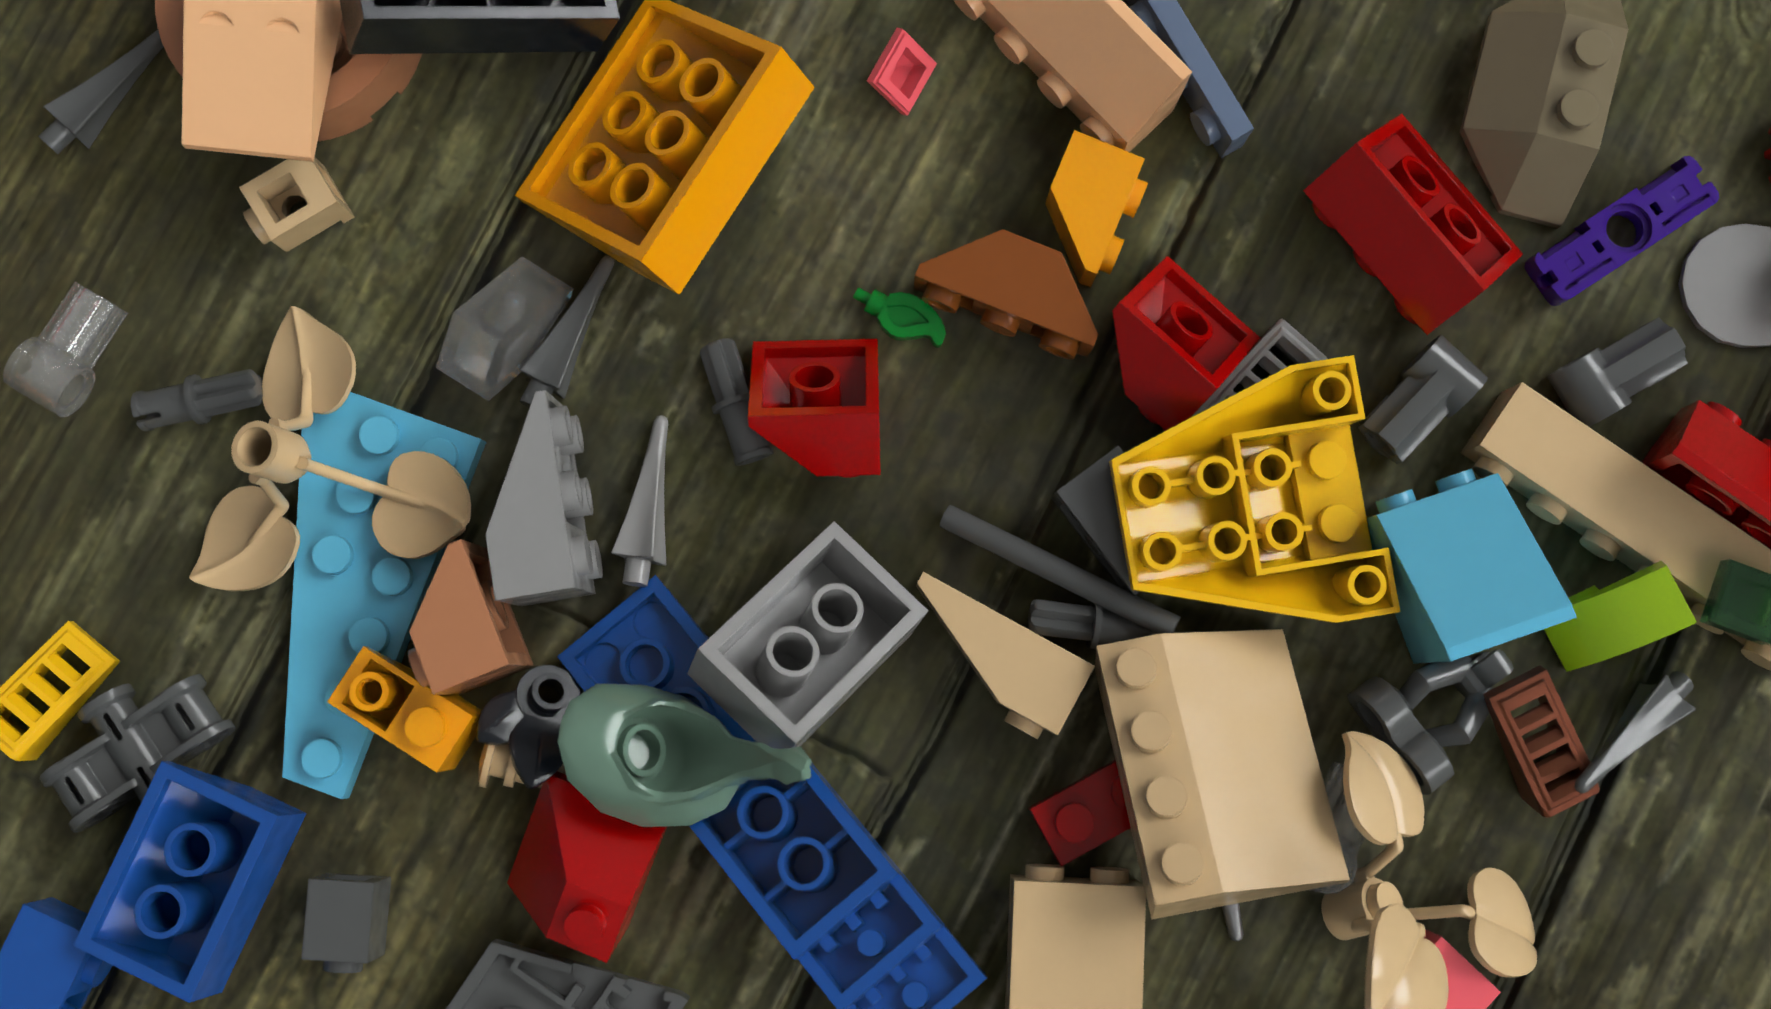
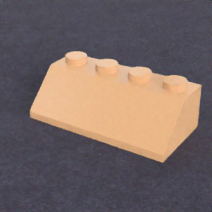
M954 0L967 17L974 21L980 17L996 33L994 41L1010 61L1015 64H1020L1023 61L1039 77L1037 85L1043 95L1058 108H1063L1066 105L1081 120L1080 129L1082 133L1128 152L1173 112L1192 74V71L1122 0Z

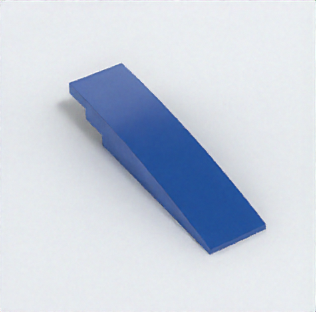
M656 575L648 581V587H640L557 656L584 692L597 683L648 685L688 698L718 718L734 737L756 742L687 674L697 649L709 637ZM813 763L810 766L811 778L786 785L776 779L748 780L744 784H740L726 809L690 826L793 960H799L836 1009H953L988 979Z

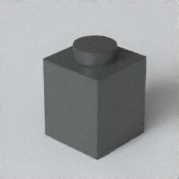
M325 873L308 879L301 960L323 961L322 970L325 972L358 973L363 971L364 963L368 964L385 955L391 877Z

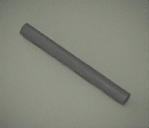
M950 504L943 514L940 522L941 528L1156 634L1174 633L1178 625L1180 616L1137 595H1133L1131 592Z

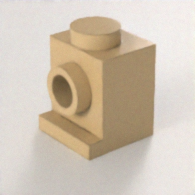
M315 157L314 162L286 159L239 187L251 207L244 211L243 215L254 234L264 245L272 241L285 252L292 250L339 221L346 223L354 218L353 213L325 166ZM301 201L306 202V206L290 214L294 204Z

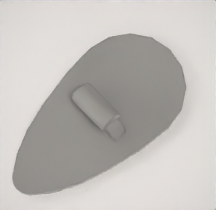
M1752 224L1720 227L1697 241L1683 260L1678 283L1683 308L1695 327L1718 343L1739 348L1771 347V227Z

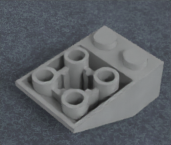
M546 390L536 391L485 534L495 601L517 606H527L596 594L594 579L602 578L603 576L598 543L596 540L588 541L584 516L593 515L591 489L586 477L579 478L576 467L575 454L584 452L580 421L577 415L570 416L567 406H563Z

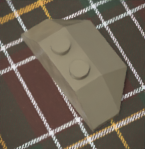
M1512 0L1492 10L1488 15L1459 132L1480 176L1492 194L1490 198L1497 213L1556 229L1563 225L1600 149L1629 30L1621 0Z

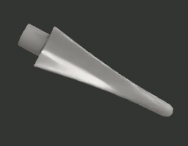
M662 415L657 416L653 422L641 472L627 514L611 552L625 559L622 583L629 586L648 587L651 564L666 566L664 479L668 420L667 417Z

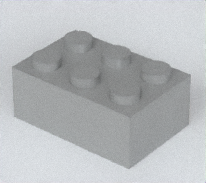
M833 521L697 649L687 674L756 742L765 743L771 748L777 749L798 747L911 636L928 610Z

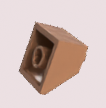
M462 539L448 544L409 630L415 647L408 650L410 666L419 684L422 687L429 685L433 695L465 694L534 666L511 605L495 601L488 549Z

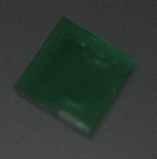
M1732 559L1720 561L1700 622L1760 645H1771V574Z

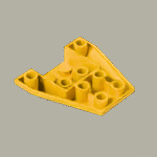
M1354 355L1290 365L1109 461L1131 590L1331 623L1401 612L1389 547L1372 550L1350 429L1351 424L1366 419Z

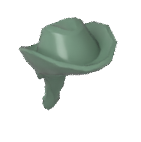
M595 684L569 702L561 720L557 741L568 781L600 812L641 827L691 826L726 809L739 785L744 784L748 780L776 779L788 785L811 778L810 766L812 761L801 746L777 749L771 748L765 743L736 738L718 718L688 698L648 685Z

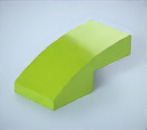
M1659 561L1600 590L1593 585L1568 597L1577 618L1543 630L1562 666L1568 672L1640 648L1696 624L1697 621L1668 566L1664 562Z

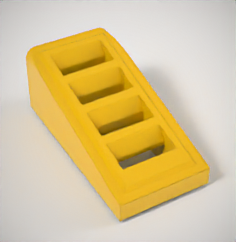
M67 621L0 687V750L18 762L37 760L121 661L74 621ZM67 649L71 650L90 667L83 675L61 658ZM49 670L70 687L64 694L44 678ZM31 691L50 707L44 714L25 699ZM12 713L30 727L26 732L9 718Z

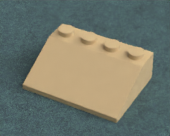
M1283 629L1161 633L1096 646L1095 672L1151 920L1349 882V874Z

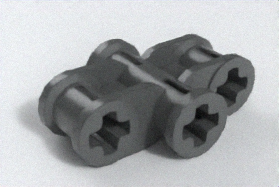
M201 674L192 675L175 683L140 709H138L133 701L136 691L131 684L127 683L102 693L78 711L77 716L83 724L91 723L99 737L46 769L39 777L44 787L54 788L71 815L72 819L68 825L73 833L84 831L102 822L135 797H138L140 802H142L161 761H170L183 766L196 756L222 742L235 731L236 727L230 719L223 720L203 690L207 682Z

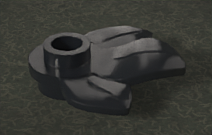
M536 666L528 670L521 677L516 690L494 696L480 713L476 733L477 741L487 745L509 744L513 766L524 785L529 789L537 788L546 782L563 765L557 741L561 720L567 706L572 699L580 695L577 682L570 673L558 666ZM543 686L554 688L559 695V702L547 703L543 701L539 696L538 688Z

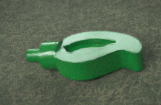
M859 287L857 288L853 298L866 305L864 311L877 317L879 326L890 338L900 341L928 338L934 347L940 348L946 335L945 326L936 311L929 304L922 301V299L910 293L896 292L890 293L888 296L876 289L871 294Z

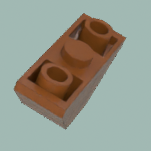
M1004 229L919 264L916 271L914 289L923 292L921 299L925 303L948 313H957L958 308L961 307L981 315L980 323L983 326L1006 336L1014 337L1017 330L1039 338L1041 339L1039 347L1055 356L1073 360L1077 353L1088 357L1099 335L1063 253Z

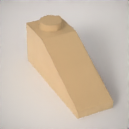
M923 572L916 587L996 703L1009 709L1004 721L1037 740L1043 729L1058 735L1095 666Z

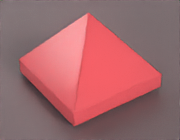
M896 28L874 65L867 82L900 114L908 116L937 63L904 29Z

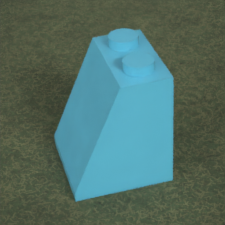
M1471 468L1435 481L1439 493L1417 501L1413 489L1375 502L1379 514L1367 518L1372 550L1389 547L1401 611L1395 613L1413 663L1451 662L1577 618L1568 596L1498 473L1477 480Z

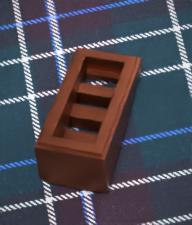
M1539 665L1483 694L1521 799L1541 816L1552 817L1600 791L1598 783L1585 793H1579L1574 788L1576 779L1590 764V761L1547 669ZM1536 698L1538 699L1539 706L1515 718L1512 717L1511 711ZM1547 724L1548 728L1523 740L1522 735ZM1556 749L1557 753L1534 763V759Z

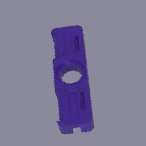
M1691 156L1682 157L1670 165L1672 169L1641 189H1633L1574 228L1576 232L1542 254L1537 252L1527 259L1524 264L1525 270L1546 301L1552 306L1561 305L1716 204L1719 200V192L1713 183L1709 181L1702 185L1696 177L1702 171L1698 162ZM1611 216H1623L1633 223L1636 229V239L1631 247H1620L1609 239L1606 233V225Z

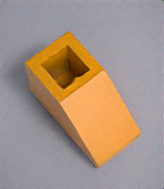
M1074 130L1051 184L1045 204L1078 282L1091 288L1098 271L1111 274L1125 240L1115 236L1114 232L1122 214L1134 218L1148 182L1137 178L1145 158Z
M367 646L362 647L327 701L435 772L454 770L476 737L477 724L482 711L457 694L433 695L429 685L422 687L419 684L411 668Z

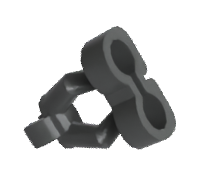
M1502 650L1487 651L1478 654L1473 659L1465 656L1451 662H1433L1419 668L1411 674L1400 690L1381 677L1374 676L1348 693L1347 698L1352 708L1373 736L1393 748L1407 762L1417 778L1421 793L1429 795L1454 775L1453 766L1442 747L1471 743L1490 714L1483 694L1493 689V685L1508 676L1514 667ZM1454 684L1457 690L1465 697L1454 722L1424 729L1414 716L1412 710L1429 692Z

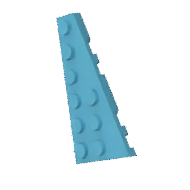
M350 392L346 401L335 412L330 414L313 413L314 420L312 425L301 431V436L306 441L311 452V460L386 486L389 468L396 457L412 451H425L445 459L454 466L469 489L486 442L480 438ZM306 472L299 478L296 527L300 534V546L294 560L282 778L339 799L350 798L374 732L327 701L363 646H367L402 663L411 639L409 630L439 566L446 546L438 552L420 559L401 558L387 552L380 546L372 528V514L376 504L382 498L381 496Z

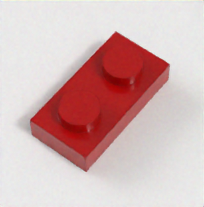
M1115 760L1028 808L1060 866H1064L1131 828Z

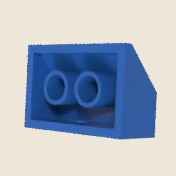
M161 761L73 946L188 1003L222 993L307 813L253 787L170 761Z

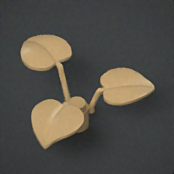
M296 306L289 308L276 333L262 379V401L271 419L268 423L252 421L245 424L236 433L232 443L231 453L235 465L241 471L249 473V481L260 487H238L230 491L216 506L206 528L200 556L189 576L192 581L198 584L226 591H248L272 584L287 572L296 558L300 546V534L297 527L290 520L283 517L289 509V502L272 481L281 484L291 483L302 477L306 472L381 496L382 498L376 504L372 514L373 532L381 547L401 558L420 559L438 552L466 530V525L470 521L471 499L465 481L454 466L435 454L425 451H412L400 454L394 459L389 468L387 486L311 460V452L304 438L291 431L310 427L314 420L313 413L330 414L343 405L354 385L356 361L350 345L341 335Z
M1350 731L1341 734L1345 745L1343 787L1350 818L1356 829L1367 840L1376 845H1386V848L1369 864L1352 871L1355 883L1330 889L1324 894L1322 899V916L1333 936L1346 941L1369 935L1365 975V1009H1446L1449 988L1447 969L1443 956L1434 943L1424 938L1426 933L1425 927L1422 923L1416 922V920L1454 917L1470 920L1468 932L1469 946L1472 954L1483 967L1493 974L1506 978L1520 977L1532 972L1537 963V951L1533 946L1535 932L1527 901L1516 882L1502 870L1483 868L1471 875L1467 885L1469 905L1456 904L1405 908L1398 889L1390 882H1383L1375 878L1374 875L1403 851L1404 843L1402 837H1412L1421 833L1424 826L1423 797L1412 769L1393 748L1385 742L1361 732Z

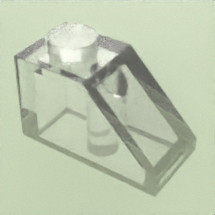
M519 258L453 312L436 368L482 398L490 401L521 373L520 369L537 350L570 300L574 289L526 258Z

